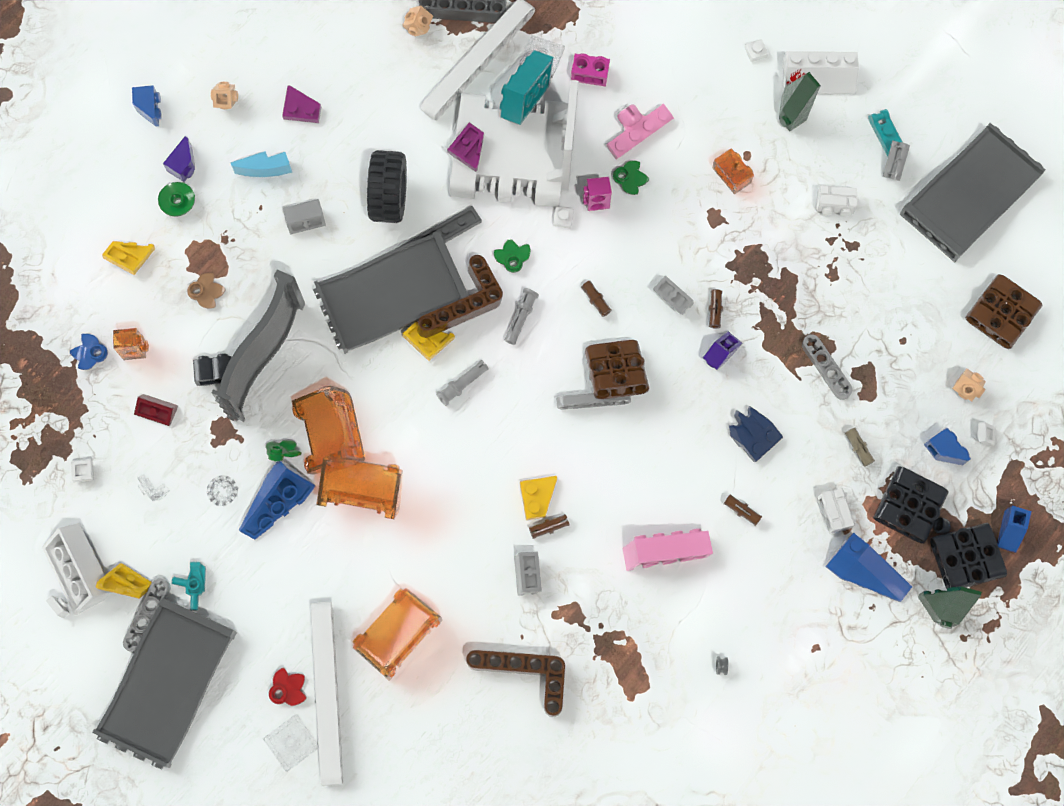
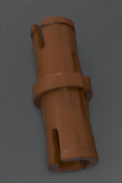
M590 280L581 286V289L590 299L591 305L596 307L602 317L607 316L612 311L603 299V294L598 292Z
M719 289L711 290V304L708 306V311L710 312L709 327L714 329L721 328L723 291Z
M731 494L723 503L738 513L737 516H742L754 524V526L763 517L748 507L749 504L742 503Z
M563 514L552 520L546 519L541 524L529 527V531L532 533V539H535L547 533L553 534L555 530L570 526L566 514Z

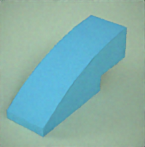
M266 151L231 162L234 173L243 176L273 177L292 173L286 152L268 157Z

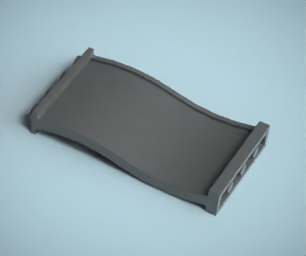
M989 123L955 159L903 207L900 215L955 263L1041 177L1046 169L1043 168L1041 163L1030 157L1025 150L1017 146L1011 138L1004 135L997 126Z
M440 231L389 251L345 273L320 282L315 281L316 288L313 289L316 298H321L322 300L321 310L324 316L328 315L330 322H327L331 333H336L338 338L334 340L338 349H343L344 354L419 321L420 317L469 296Z
M276 270L274 274L277 286L267 311L233 354L223 374L219 390L213 389L211 392L215 397V401L220 404L219 407L227 414L226 417L234 422L238 420L245 421V417L241 412L251 386L260 372L283 345L291 330L297 310H303L305 306V301L295 277L280 270Z
M164 598L160 599L159 607L135 649L114 698L99 725L92 732L98 735L97 740L106 744L111 741L116 744L114 748L125 753L128 749L134 752L133 757L142 761L147 758L152 761V766L161 770L163 767H171V762L194 720L209 683L229 644L237 634L233 629Z

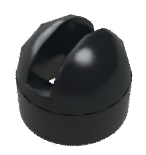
M941 517L936 519L934 523L935 532L940 534L948 533L951 530L950 521Z

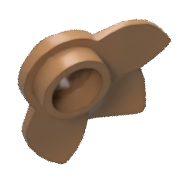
M213 273L202 274L197 282L191 283L187 289L188 296L193 300H197L201 307L207 309L215 308V299L221 297L226 291L222 285L214 282ZM195 290H200V293L194 294Z

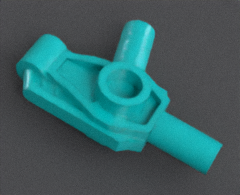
M190 562L188 579L175 576L172 578V584L185 587V593L191 596V611H198L199 596L205 592L206 566L202 565L201 562Z

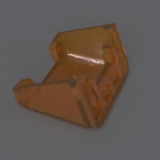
M329 385L292 400L293 414L296 418L304 421L311 455L307 456L304 462L307 474H318L364 462L365 453L354 404L347 390Z
M330 453L322 461L316 505L326 507L328 502L334 503L335 506L341 503L377 510L378 514H381L383 511L385 512V518L395 519L401 504L403 470L396 464H388L386 466L342 458L340 454Z
M400 588L393 596L395 599L363 635L360 633L352 642L354 644L353 649L388 681L396 674V666L400 668L401 663L427 634L432 632L430 628H437L443 621L442 617L408 588L404 590Z

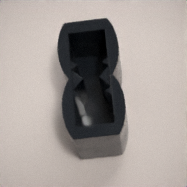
M222 353L213 358L199 356L198 359L193 360L195 384L197 386L221 384L223 374L232 356Z

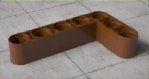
M473 255L468 265V273L478 292L420 317L417 331L421 337H431L500 306L503 291L483 256ZM477 264L480 268H475L473 265ZM481 280H487L489 283L485 284ZM495 295L498 299H492L490 296ZM473 303H480L481 306H474ZM456 310H463L465 313L459 314ZM440 317H445V318H447L448 320H447V321H441L439 318H440ZM428 324L431 327L426 329L423 328L422 325Z
M472 650L467 654L466 662L472 670L546 676L544 711L549 717H556L561 713L565 678V662L561 657ZM478 655L481 658V662L478 665H472L470 658ZM499 657L501 664L498 667H493L490 664L491 658ZM518 658L522 664L519 668H512L510 661ZM539 660L542 664L541 668L538 670L532 669L530 666L531 661ZM558 661L562 668L559 671H553L550 668V664ZM551 682H558L560 690L552 692L549 689ZM550 702H556L559 710L552 713L547 709V705Z

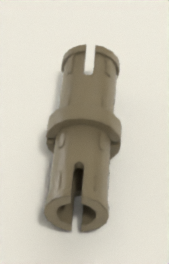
M856 427L848 430L845 435L853 446V452L857 453L864 467L872 464L875 460L866 447L867 443L863 442Z

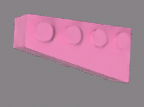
M693 529L689 533L675 531L671 535L666 536L664 533H658L650 538H646V535L634 537L633 541L622 548L627 571L634 570L638 565H643V568H649L659 564V562L667 565L677 562V559H680V562L707 558L713 554L709 531H701V529Z

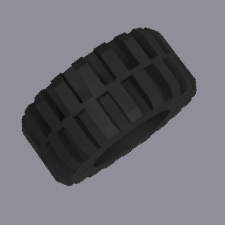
M376 150L371 154L367 179V211L369 219L373 222L399 223L403 220L407 189V161L405 154L402 152Z

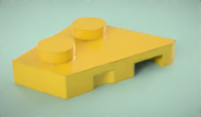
M112 241L103 252L102 257L135 275L155 250V246L153 244L141 246L133 242Z
M417 321L402 334L428 361L455 339L453 333L447 334L444 332L428 338L421 337L417 331ZM425 324L422 325L423 328H426V329L430 328V327L426 326Z
M557 476L520 481L526 521L546 517L557 482Z
M120 563L97 581L96 588L140 599L147 593L152 582Z

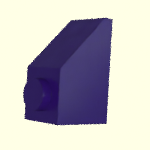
M186 136L163 162L166 171L183 182L192 177L195 170L192 145Z
M728 331L713 343L703 356V359L706 360L710 367L718 370L743 343Z

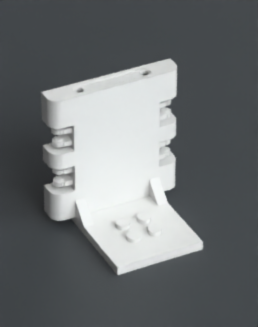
M571 80L569 103L545 101L544 114L541 113V104H537L536 113L530 112L521 125L500 118L501 110L493 109L495 106L494 100H490L489 108H486V95L462 93L456 138L470 122L484 132V139L476 172L453 157L450 197L475 199L476 184L479 182V192L482 193L485 190V183L491 184L490 193L495 194L496 184H499L498 201L512 202L513 186H516V196H520L521 187H528L527 197H531L532 188H536L535 205L560 207L561 190L569 191L579 81Z

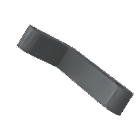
M419 0V6H422L432 14V19L496 23L506 12L507 0Z

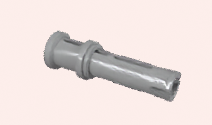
M528 288L523 289L522 299L517 303V313L504 339L505 342L512 345L516 344L528 314L533 311L534 301L539 297L537 292Z
M480 360L479 363L455 382L450 381L448 386L441 392H436V396L441 403L447 406L454 397L460 396L465 387L489 370L487 364H483L484 361Z

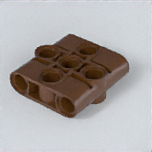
M998 274L965 318L968 323L1006 349H1011L1043 305L1039 299L1012 280ZM985 298L990 299L991 303L987 302ZM1001 309H1004L1007 314H1004ZM1017 320L1021 321L1023 325L1018 324ZM990 323H994L997 328L992 327Z
M637 340L600 343L586 347L585 355L589 369V379L592 383L596 399L641 395L649 391L644 367L645 360L641 355Z

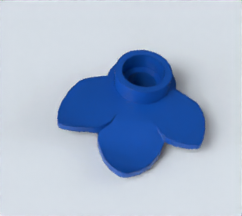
M81 334L83 345L70 350V354L74 359L79 361L78 369L80 370L91 369L96 363L104 361L108 355L107 348L99 344L98 338L91 334ZM98 351H101V354L99 356H96V353Z

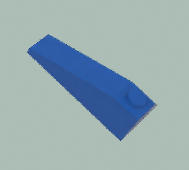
M277 461L267 474L239 531L256 540L274 526V522L280 517H285L289 514V510L297 504H302L316 485L283 461Z
M855 533L847 538L825 566L841 580L859 585V587L870 589L898 602H901L912 588L886 560Z

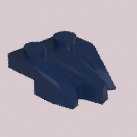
M749 406L747 416L736 410L734 417L738 425H730L729 431L731 438L738 447H742L751 460L757 462L783 436L767 417Z

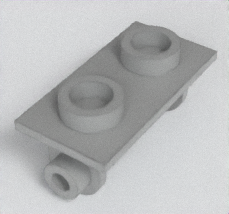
M892 141L882 177L900 181L910 145Z

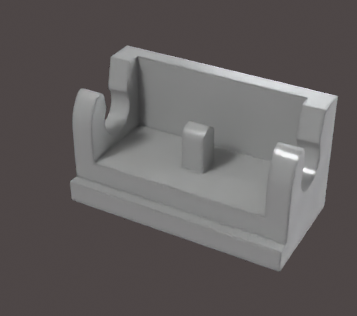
M319 199L283 208L290 235L326 226Z
M666 275L653 288L679 314H685L688 307L691 308L694 304L693 299Z
M538 552L518 553L514 557L518 596L528 593L534 595L541 592Z

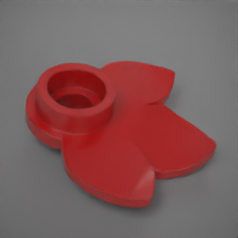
M285 668L279 669L273 676V686L269 690V699L275 704L286 703L290 706L301 704L307 698L300 691L304 685L305 676L303 674L288 676ZM281 690L283 692L282 697L277 698L276 692Z

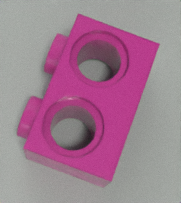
M575 53L571 80L606 87L610 59L603 56L595 57L584 53Z
M609 176L587 179L586 186H583V204L587 205L588 211L610 209L612 191Z

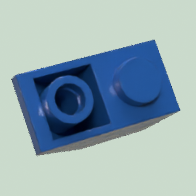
M154 85L132 87V104L137 113L154 126H159V119H162L161 109L158 108V103H161L160 93L156 91Z
M948 428L924 444L937 461L963 466L971 459L968 450L960 445L955 433Z
M1011 506L1004 511L997 541L999 548L1014 553L1017 552L1027 532L1032 511Z

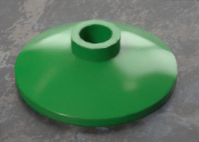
M182 182L167 184L158 195L160 209L166 215L173 217L185 215L193 208L195 203V194L192 188ZM177 200H181L180 203L175 204Z

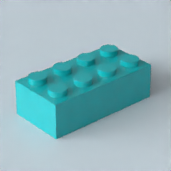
M533 50L529 56H526L524 63L519 65L517 72L512 74L509 82L502 87L501 94L503 99L499 107L501 110L500 118L519 125L522 124L550 86L553 56Z

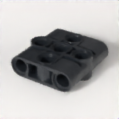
M898 466L886 491L882 495L881 502L873 519L918 543L925 544L936 519L940 516V510L949 491L943 486L905 467ZM915 484L920 485L923 491L919 492L915 488ZM889 492H894L897 495V500L892 499ZM907 501L913 502L915 508H910L907 505ZM925 510H929L933 517L929 518L926 516ZM899 518H904L907 526L902 525L899 522Z
M989 523L961 528L957 531L930 538L931 548L946 589L960 586L968 588L1007 576L1005 563ZM958 534L964 536L965 543L958 539ZM984 548L990 551V557L984 554ZM965 553L971 555V562L966 560ZM946 558H950L953 561V567L946 563ZM972 572L977 573L978 581L973 579Z

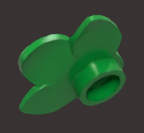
M628 161L624 167H619L613 172L614 181L620 184L623 191L630 195H638V187L645 185L649 181V177L639 171V161Z
M508 238L503 246V250H494L495 260L504 265L507 271L511 273L519 272L523 267V263L530 257V245L524 244L519 247L511 238ZM515 262L517 265L513 267L510 264Z
M283 440L280 443L271 441L265 447L268 459L271 461H282L284 457H297L302 454V452L295 449L297 443L292 440Z

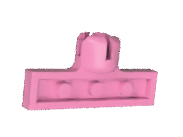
M662 104L646 116L640 113L636 105H629L617 115L618 120L624 127V132L606 144V146L617 160L674 119L665 104Z

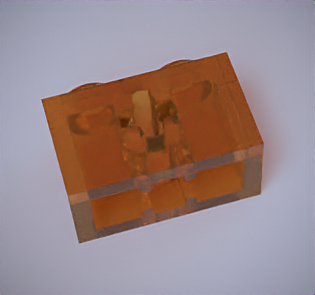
M732 148L717 157L713 162L712 169L734 195L752 183L754 177L753 170L744 164L739 153L734 152Z
M137 328L113 330V349L123 360L146 358L149 344Z

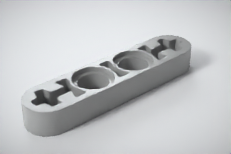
M807 335L802 342L804 352L835 397L840 400L847 399L852 393L850 382L821 340L816 335ZM809 341L815 342L814 348L807 345ZM817 356H825L827 362L824 364L819 363ZM830 370L835 371L837 378L830 379L827 372ZM841 388H842V389H844V388L847 389V391H846L845 393H844V392H842V393L839 392V390H840Z
M594 393L560 396L556 398L558 409L566 410L625 405L631 403V396L596 399Z
M158 578L151 583L123 639V647L127 651L134 653L141 639L138 635L136 637L133 631L135 630L143 634L146 628L143 630L137 628L138 621L146 619L148 626L159 607L158 603L160 600L151 595L154 594L167 599L171 587L166 580ZM163 583L165 590H160L158 593L156 586ZM149 601L156 602L157 606L154 611H147L146 605ZM135 639L137 645L130 648L129 640Z

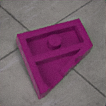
M288 85L282 114L283 120L319 123L321 104Z
M469 122L449 146L447 153L476 172L478 170L484 132Z

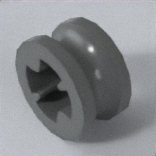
M717 656V675H720V673L728 674V657L721 659Z

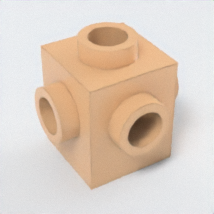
M422 6L410 8L409 12L405 15L403 27L412 36L426 34L430 28L429 25L433 15Z
M225 81L216 84L211 90L213 108L231 109L238 101V91H235V84H229V82Z
M966 368L952 389L958 392L959 396L972 402L975 397L980 398L986 389L983 387L986 381L979 373H973Z

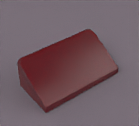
M142 394L137 397L134 415L170 426L178 405Z

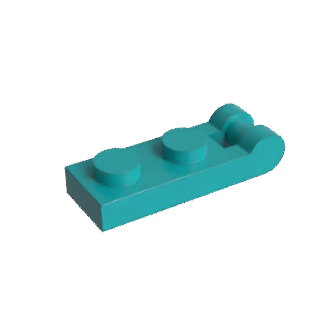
M884 109L878 114L873 113L869 115L868 119L888 157L892 141H903L890 119L888 110ZM882 120L884 124L880 125L879 121Z

